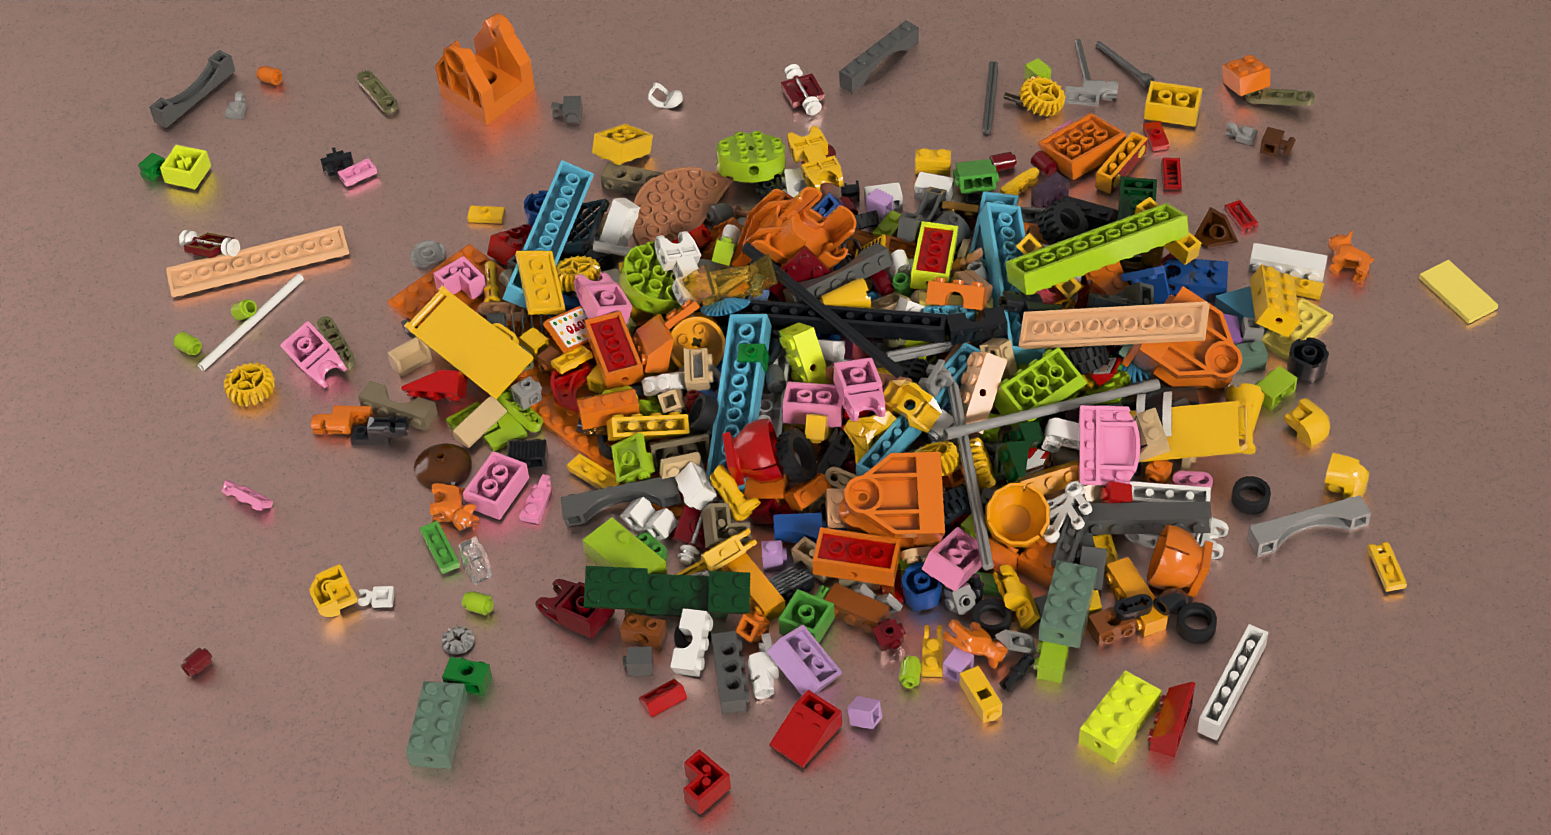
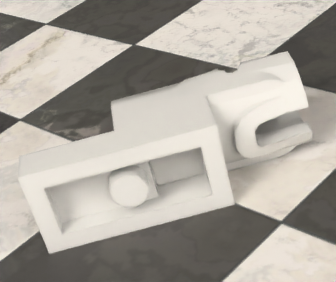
M770 633L761 634L760 652L750 655L747 668L756 699L771 697L775 693L774 679L779 678L778 665L767 653L773 646Z

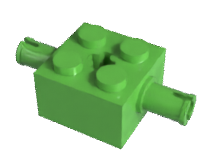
M821 585L815 596L797 589L778 619L779 634L785 636L801 625H804L816 641L820 643L835 619L834 603L824 600L830 589L826 587L823 591L824 585Z

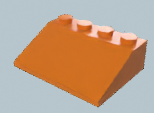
M1089 113L1037 143L1041 150L1057 163V168L1062 174L1075 180L1105 163L1126 139V133L1098 116Z

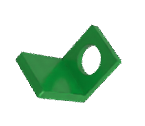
M739 344L737 361L760 362L764 372H767L769 353L765 344Z

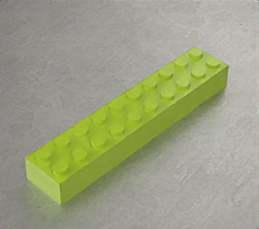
M1165 203L1006 261L1008 282L1024 294L1032 295L1039 290L1051 288L1053 285L1067 282L1074 277L1084 276L1085 273L1100 270L1107 265L1116 264L1120 260L1132 258L1134 255L1148 252L1156 247H1162L1166 243L1181 240L1189 235L1187 215L1170 204Z

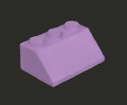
M804 625L781 637L767 651L772 660L779 666L802 696L807 690L815 694L819 693L842 674V671Z

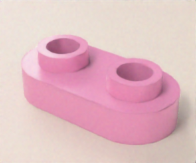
M1179 471L1174 474L1172 485L1212 488L1213 478L1207 472Z

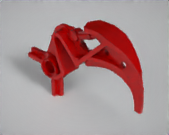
M594 355L593 358L578 365L576 368L566 371L563 375L554 369L551 374L550 384L553 399L557 405L579 413L576 401L577 392L587 382V376L591 373V368L587 362L594 366L597 365Z

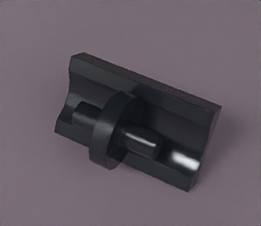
M332 147L333 153L326 154L327 157L320 159L323 171L326 172L328 177L337 174L335 168L342 167L345 169L354 164L351 151L346 153L343 150L336 152L335 147Z

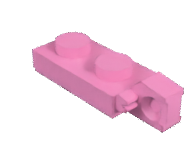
M542 474L539 484L535 483L534 487H532L519 515L520 521L534 524L540 523L552 496L549 475Z
M230 480L224 481L221 491L227 496L234 495L238 501L251 504V507L255 510L262 511L272 507L273 500L246 486H240Z

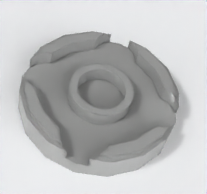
M432 240L420 242L410 252L411 262L418 269H434L445 261V247L443 244L435 243Z

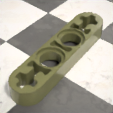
M321 317L317 321L320 334L334 350L340 346L344 347L343 350L336 352L346 365L347 370L353 368L356 363L354 354L331 317ZM331 335H337L334 339L328 338Z

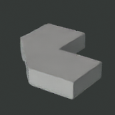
M864 583L850 587L854 592L889 605L890 614L900 612L903 607L890 593L877 596Z

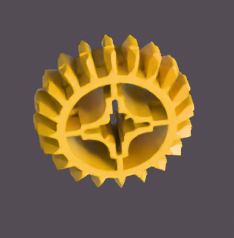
M1039 75L1036 78L1034 76L1030 79L1027 78L1019 92L1020 102L1023 103V107L1028 108L1027 111L1031 110L1033 114L1037 113L1039 116L1044 115L1045 117H1048V115L1053 117L1054 114H1058L1064 106L1066 96L1064 95L1065 91L1061 90L1062 86H1058L1057 82L1046 79L1045 76L1041 78Z
M571 256V258H564L563 261H558L556 265L561 291L576 292L574 281L577 274H583L591 281H598L599 273H601L599 263L596 259H592V257Z
M252 361L249 364L243 362L242 366L236 365V369H230V373L226 374L224 391L227 398L233 404L238 403L240 407L244 404L247 407L250 404L255 406L257 402L262 403L263 399H268L269 395L273 394L275 378L270 368H267L265 364L261 365L259 362L253 364Z
M979 437L969 439L979 491L983 490L984 487L990 488L995 486L996 480L993 477V467L984 443Z
M948 441L932 442L923 447L920 446L918 450L913 451V453L941 452L942 476H947L949 472H953L960 463V454L956 445Z

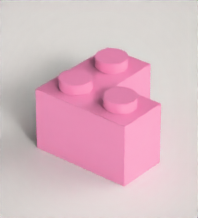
M464 256L433 273L437 289L444 286L452 294L463 290L471 299L484 293L483 290L486 286L484 275Z

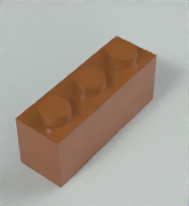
M836 582L824 599L834 603L835 617L849 625L862 628L867 633H873L872 628L879 626V622L890 618L889 605L854 592V590Z

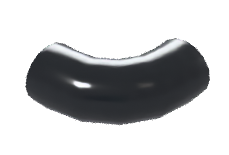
M1172 587L1163 591L1153 600L1155 609L1160 614L1166 616L1170 613L1178 615L1181 607L1189 603L1187 593L1178 587Z

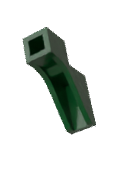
M1038 421L1019 423L1010 432L1013 442H1006L997 451L998 459L1001 462L1008 483H1018L1026 475L1029 449L1036 448L1045 439Z

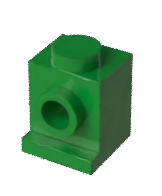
M153 152L138 164L142 178L153 182L162 174L160 167L164 163L165 158Z

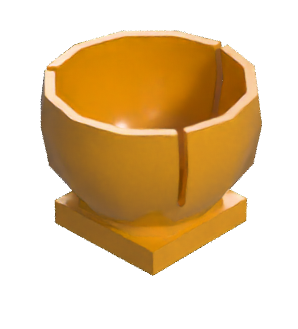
M1009 483L994 491L985 506V523L990 531V535L992 534L994 539L1008 547H1028L1044 536L1050 525V506L1042 492L1029 484L1024 489L1025 483Z

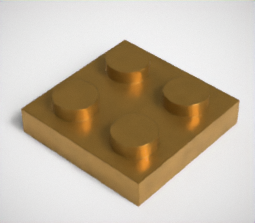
M943 201L942 203L944 211H952L958 215L964 214L966 218L976 219L979 213V205Z

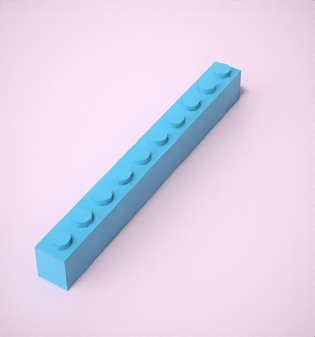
M964 343L944 365L947 370L951 371V376L954 379L953 382L957 383L959 389L962 384L961 377L966 372L968 366L967 359L969 355L972 354V351L981 352L980 349L968 343ZM946 386L941 388L935 398L941 410L950 401ZM910 403L906 409L912 410L916 404ZM900 415L856 464V475H864L890 453H904L922 431L909 426L908 419Z

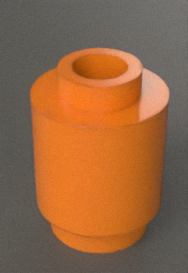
M269 66L259 67L256 74L261 82L278 85L283 77L280 69Z

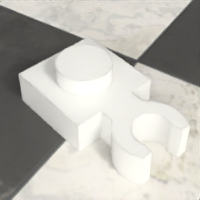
M394 586L373 587V591L360 589V597L365 598H358L359 605L366 606L371 603L373 608L393 607Z

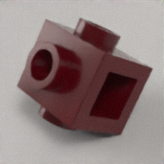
M889 618L879 622V626L872 628L874 637L882 652L889 648L891 650L897 649L904 642L903 635L906 634L902 623L897 624L895 618L892 620Z

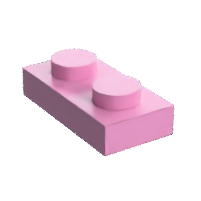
M367 158L339 171L338 176L347 187L376 174L377 169L370 159Z

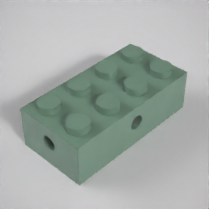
M1056 561L1039 625L1038 640L1080 649L1096 586L1098 568Z
M423 681L406 750L410 766L452 769L468 700L465 684Z

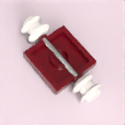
M797 64L787 66L784 70L787 81L781 82V88L793 108L803 106L808 115L817 114L822 107L819 101L825 99V94L813 73L803 76V72Z
M183 230L179 235V243L184 247V251L193 255L214 258L222 252L226 256L234 257L240 251V243L234 237L208 232L198 237L195 231Z
M715 496L707 505L718 501V496ZM686 503L672 538L685 544L680 547L683 553L677 555L680 562L685 565L696 563L697 560L694 556L699 555L698 550L706 552L711 549L705 547L702 510L700 511L694 507L691 508Z

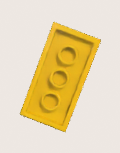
M516 251L515 256L528 315L564 313L566 309L553 252Z

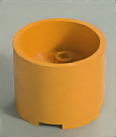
M693 312L671 328L670 333L674 339L671 358L679 368L684 366L683 348H707L708 353H712L713 365L716 367L724 356L726 343L723 329L715 318L700 312ZM694 337L697 339L701 338L700 345L692 344Z

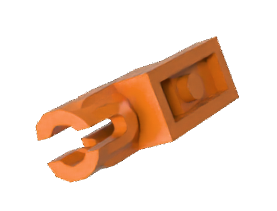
M334 405L332 414L312 416V433L314 435H323L327 431L328 435L352 434L354 424H368L369 417H374L371 406Z

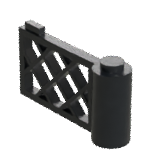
M606 198L582 203L559 261H563L564 258H571V256H585L593 248L592 242L602 217L610 205Z

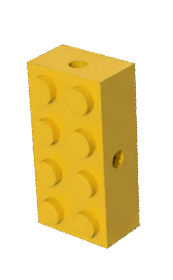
M1261 264L1249 280L1255 323L1289 337L1301 322L1294 279L1287 273L1283 274L1271 266Z

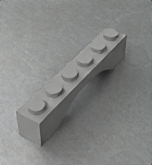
M1361 495L1348 497L1345 500L1330 502L1320 507H1312L1302 512H1294L1284 517L1255 523L1249 526L1247 539L1258 557L1276 552L1278 547L1288 537L1308 528L1336 527L1354 530L1368 526L1371 512Z

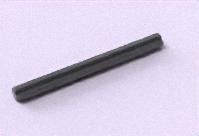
M990 61L988 68L982 133L988 135L992 131L998 72L997 61Z

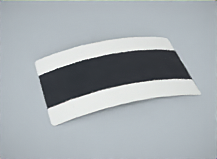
M1172 391L1138 394L1136 402V414L1156 408L1166 436L1172 435Z

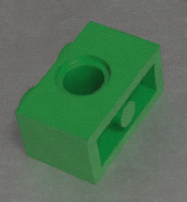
M450 657L442 675L444 683L465 684L467 693L485 696L492 678L490 664L482 661H470L461 657Z

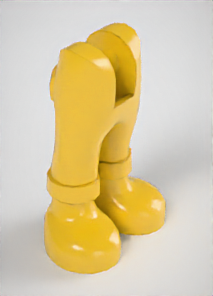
M723 465L717 466L709 476L712 487L718 491L724 503H729L732 518L736 523L745 520L752 514V510L760 505L761 502L758 498H744L736 481Z

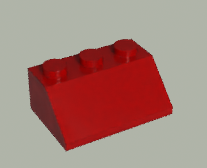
M1195 682L1169 687L1167 695H1162L1159 707H1162L1161 712H1156L1153 722L1156 726L1155 729H1150L1147 741L1151 742V751L1175 758L1192 708Z

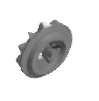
M456 625L455 628H448V631L443 633L442 647L450 654L465 653L473 646L474 635L471 629L468 630L465 626L458 627ZM454 636L461 637V642L454 640Z

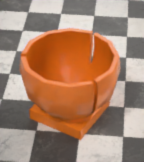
M1166 525L1155 545L1148 568L1146 583L1161 590H1167L1172 587H1188V595L1195 598L1210 571L1213 542L1205 540L1201 547L1188 531L1177 526Z

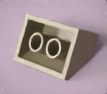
M700 433L649 443V450L653 456L654 473L660 472L661 459L700 452L703 464L708 463L710 451L709 435L707 433Z

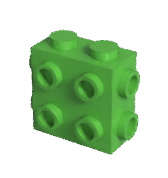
M991 159L955 163L956 169L953 170V178L956 187H959L961 193L990 192L996 189L999 176L998 172H996V166L992 165Z

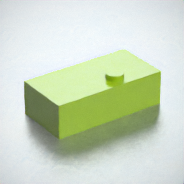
M613 517L582 540L584 554L598 566L648 568L647 574H667L666 561Z

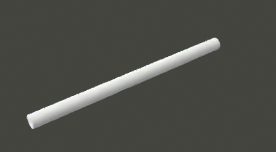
M301 274L295 275L262 305L254 316L249 317L198 364V367L205 371L304 281Z

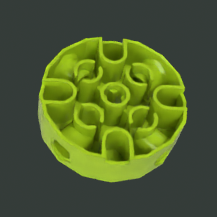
M753 131L752 133L736 132L735 135L724 138L717 144L716 169L723 177L730 176L733 177L734 181L755 183L774 179V175H781L786 167V146L781 138L762 134L761 131Z
M655 241L646 242L645 245L635 246L630 249L620 270L619 285L631 304L638 309L655 315L667 314L674 308L676 310L682 308L672 290L676 277L673 270L663 271L657 258Z

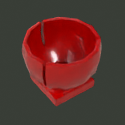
M769 418L758 419L746 424L736 437H733L730 432L722 434L727 467L737 486L745 484L744 478L760 484L775 483L784 479L783 467L777 464L779 463V457L776 455L777 449L775 448L777 436Z

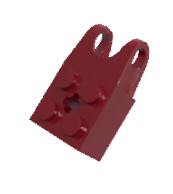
M556 579L552 583L553 590L558 596L553 598L539 597L535 602L537 609L544 616L590 639L597 634L615 613V609L584 608L585 584L582 582L573 583L563 579Z

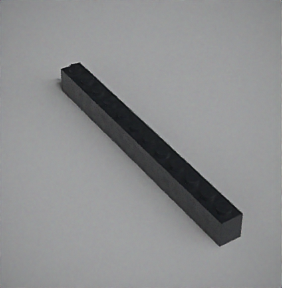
M751 300L748 306L733 313L767 314L772 330H783L796 323H802L814 327L815 333L843 335L807 304ZM826 305L864 337L901 338L903 340L945 343L947 330L946 314ZM730 315L718 316L720 326H728Z

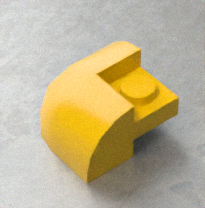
M1308 398L1300 400L1295 409L1284 415L1283 421L1296 430L1297 438L1310 448L1324 440L1329 434L1330 421L1328 415Z
M1332 452L1324 489L1343 494L1342 500L1359 495L1362 497L1367 488L1369 470H1366L1359 464L1360 460Z
M341 564L317 574L309 588L310 596L317 610L325 617L341 615L340 609L358 602L357 596Z

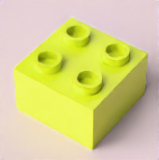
M175 145L160 169L165 183L196 189L210 169L211 163L207 151Z

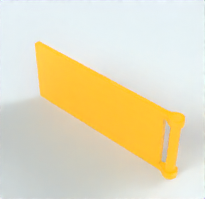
M441 286L438 289V293L404 327L490 396L497 399L530 364L534 357L454 296L444 286ZM445 296L446 298L441 302V304H440V305L425 319V321L416 329L415 327L421 322V320H422V319L436 306V304Z
M1244 398L1239 401L1171 407L1172 435L1166 436L1170 452L1140 462L1237 453L1254 454L1256 446L1253 444V399ZM1238 408L1244 409L1245 444L1239 446ZM1136 410L1129 411L1132 418L1136 415Z

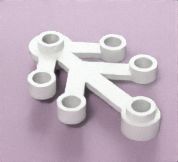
M1078 481L1070 482L1065 487L1066 492L1047 501L1050 506V519L1056 516L1057 518L1053 525H1049L1043 536L1046 542L1053 544L1058 541L1060 536L1059 530L1067 514L1071 519L1074 529L1079 530L1084 527L1085 522L1081 516H1078L1072 506L1075 500L1079 504L1081 514L1087 515L1092 512L1091 504L1083 497L1085 488Z

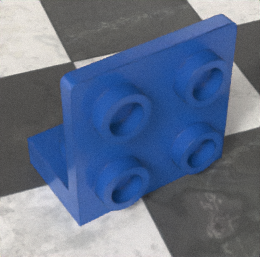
M1164 266L1121 274L1122 282L1130 281V284L1142 282L1153 285L1154 304H1164L1170 296Z

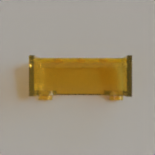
M766 254L747 266L709 272L708 264L703 265L682 279L684 287L699 304L703 303V306L711 305L714 301L723 300L724 298H736L747 295L758 297L763 295V291L777 284L770 254Z

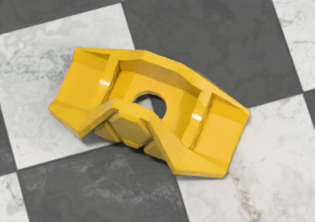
M890 380L889 385L883 392L885 410H888L890 413L892 411L899 413L908 419L909 426L929 433L942 414L935 398L922 390L914 382ZM907 400H913L916 406L912 410H907L904 407V403Z
M885 410V417L880 418L875 414L870 417L858 418L859 420L855 422L849 419L844 426V431L854 445L856 464L897 419L888 410Z

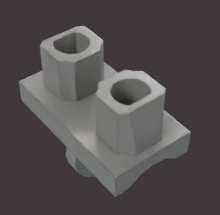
M939 359L936 365L929 364L926 369L928 378H921L919 381L920 388L928 391L934 398L937 397L941 388L951 386L954 381L951 371L945 368V360Z

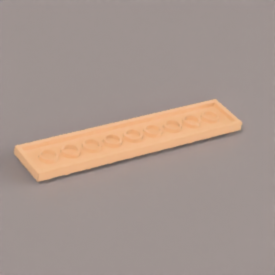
M342 225L242 249L234 257L221 254L214 258H205L168 267L166 272L171 295L176 297L347 255L349 250Z
M1206 301L1024 312L1019 347L1022 349L1205 341L1210 305Z

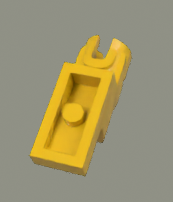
M1002 565L999 568L1004 576H999L994 571L995 583L1005 606L1016 613L1020 626L1027 630L1040 618L1030 588L1020 583L1018 575L1014 572L1013 568L1009 565Z

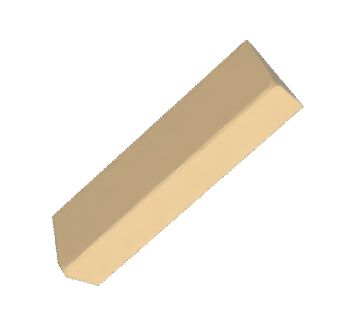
M489 396L453 430L455 440L470 448L507 413V410L496 399Z

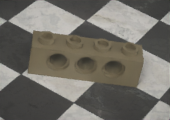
M607 162L601 174L602 189L637 195L647 181L663 173Z

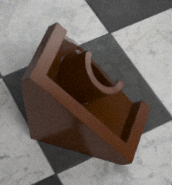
M1210 207L1194 237L1208 248L1237 243L1238 240L1227 216Z

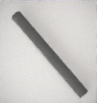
M1076 39L1074 42L1083 79L1091 80L1081 40Z

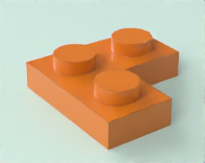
M689 299L681 305L682 309L676 310L674 308L666 314L665 325L668 329H671L700 307L696 299L693 301Z

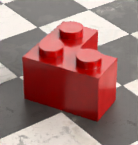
M700 749L684 762L685 775L691 780L683 788L685 803L701 815L731 789L730 774Z

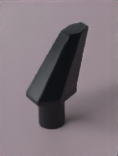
M973 574L971 588L976 595L975 603L977 604L983 598L984 583L981 582L979 574Z

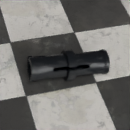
M1024 653L1021 659L1009 668V673L999 683L1002 689L1010 692L1014 685L1025 677L1026 671L1035 662L1030 654Z

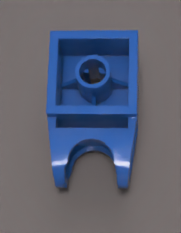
M1170 259L1162 265L1165 267L1166 274L1171 276L1167 278L1168 284L1175 285L1174 288H1169L1170 294L1177 295L1184 286L1205 301L1215 303L1216 295L1227 293L1228 261L1193 259L1184 265L1178 259ZM1172 265L1175 266L1176 269H1168L1166 267Z

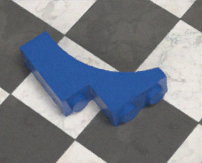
M822 513L773 515L775 541L782 540V542L798 543L805 536L814 543H817L820 527L826 528V521H822ZM847 528L836 529V530L847 531Z

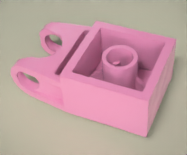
M605 272L599 273L598 281H591L583 274L575 276V291L589 319L621 311L625 323L628 324L632 305L619 283H615Z
M309 321L280 345L303 372L323 389L328 387L325 381L327 371L332 368H338L344 372L347 370L338 353Z
M865 358L834 363L833 381L842 405L853 422L858 421L859 412L863 410H871L880 418L885 417L882 382L873 359Z

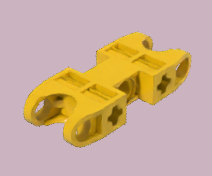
M811 126L809 128L810 134L807 136H798L793 132L787 133L789 152L794 162L804 161L805 163L801 164L802 177L807 187H813L821 191L820 185L827 182L837 187L843 186L841 166L835 155L825 156L828 155V142L817 126Z

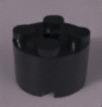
M1307 337L1306 340L1300 341L1298 339L1294 341L1290 347L1287 364L1288 372L1308 383L1316 382L1326 371L1329 356L1326 345L1322 341Z

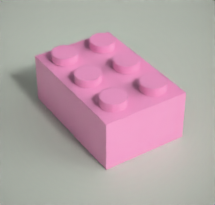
M787 382L783 400V423L806 425V415L812 413L829 415V427H841L844 407L835 385Z
M493 451L464 490L465 505L475 504L476 509L474 511L500 520L529 480L527 464Z
M959 527L955 528L929 552L922 570L943 583L947 588L956 592L982 567L977 540Z

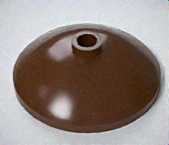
M450 443L437 444L425 449L414 463V474L417 481L422 486L431 490L432 484L435 483L453 486L460 485L468 478L472 469L469 453L464 448Z

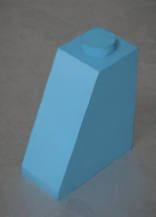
M1250 286L1216 295L1214 307L1224 314L1237 316L1239 325H1241L1243 317L1255 318Z

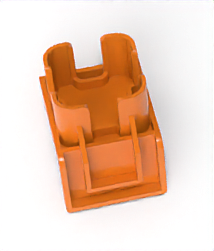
M806 187L795 197L780 189H773L748 213L730 265L738 270H742L752 261L751 258L742 252L743 245L750 243L757 250L781 265L805 245L833 271L834 266L843 260L848 253L847 248L843 247L840 250V247L854 233L856 218L848 208L842 205L838 206L827 217L811 209L822 197V192L816 188Z

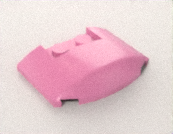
M1080 405L1078 469L1079 482L1081 484L1105 486L1109 481L1130 484L1129 481L1136 472L1139 462L1140 437L1137 423L1129 413L1131 411L1129 407Z

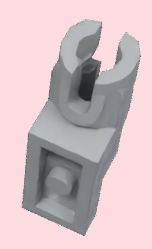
M1084 80L1083 87L1066 86L1064 103L1099 106V99H1117L1118 81L1109 80L1106 83L1105 80Z

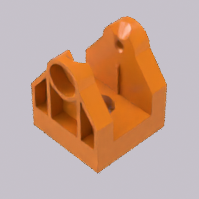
M494 13L483 21L482 29L473 38L475 55L470 48H461L456 40L444 48L443 56L435 64L441 97L485 125H488L535 91L531 60L517 38L513 26L500 13Z
M1183 286L1171 303L1206 301ZM1208 303L1210 306L1205 341L1143 343L1136 354L1133 365L1154 379L1157 378L1166 387H1196V389L1204 388L1209 391H1220L1231 383L1233 376L1239 371L1242 364V355L1239 348L1233 343L1223 312Z
M941 452L890 453L864 475L851 479L845 487L844 497L839 506L838 514L840 521L848 529L859 531L863 534L901 539V551L939 544L945 534Z

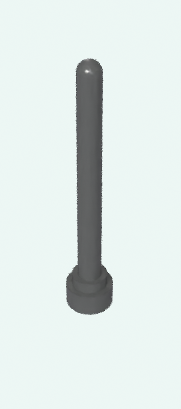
M1101 41L1095 43L1097 48L1136 76L1143 87L1149 88L1151 81H1155L1152 75L1142 73Z

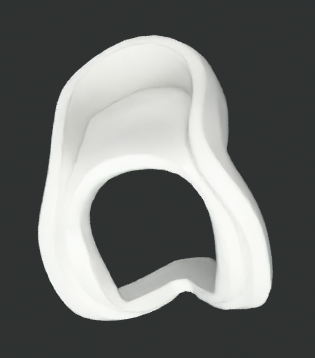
M654 82L653 87L649 91L648 100L656 107L668 109L678 106L683 101V96L680 90H674L670 93L664 86ZM656 88L667 96L665 102H660L652 96Z

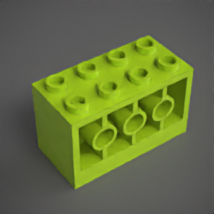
M1059 347L1053 351L1049 349L1042 355L1043 358L1039 361L1034 359L1027 365V369L1018 370L1011 380H1008V378L1003 380L999 384L993 404L1001 415L1004 416L1075 399L1087 385V382ZM1046 416L1025 420L1009 425L1012 427V429H1014L1019 423L1037 421L1040 423V421Z

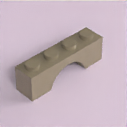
M372 381L368 382L358 396L360 405L371 406L373 413L379 414L382 417L392 416L395 419L397 416H407L409 425L426 431L438 415L435 402L421 397L407 403L393 402L389 399L386 386Z

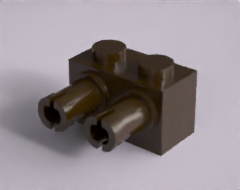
M1156 247L1148 252L1139 253L1129 258L1139 261L1138 263L1122 260L1121 266L1123 271L1130 273L1161 266L1164 247Z

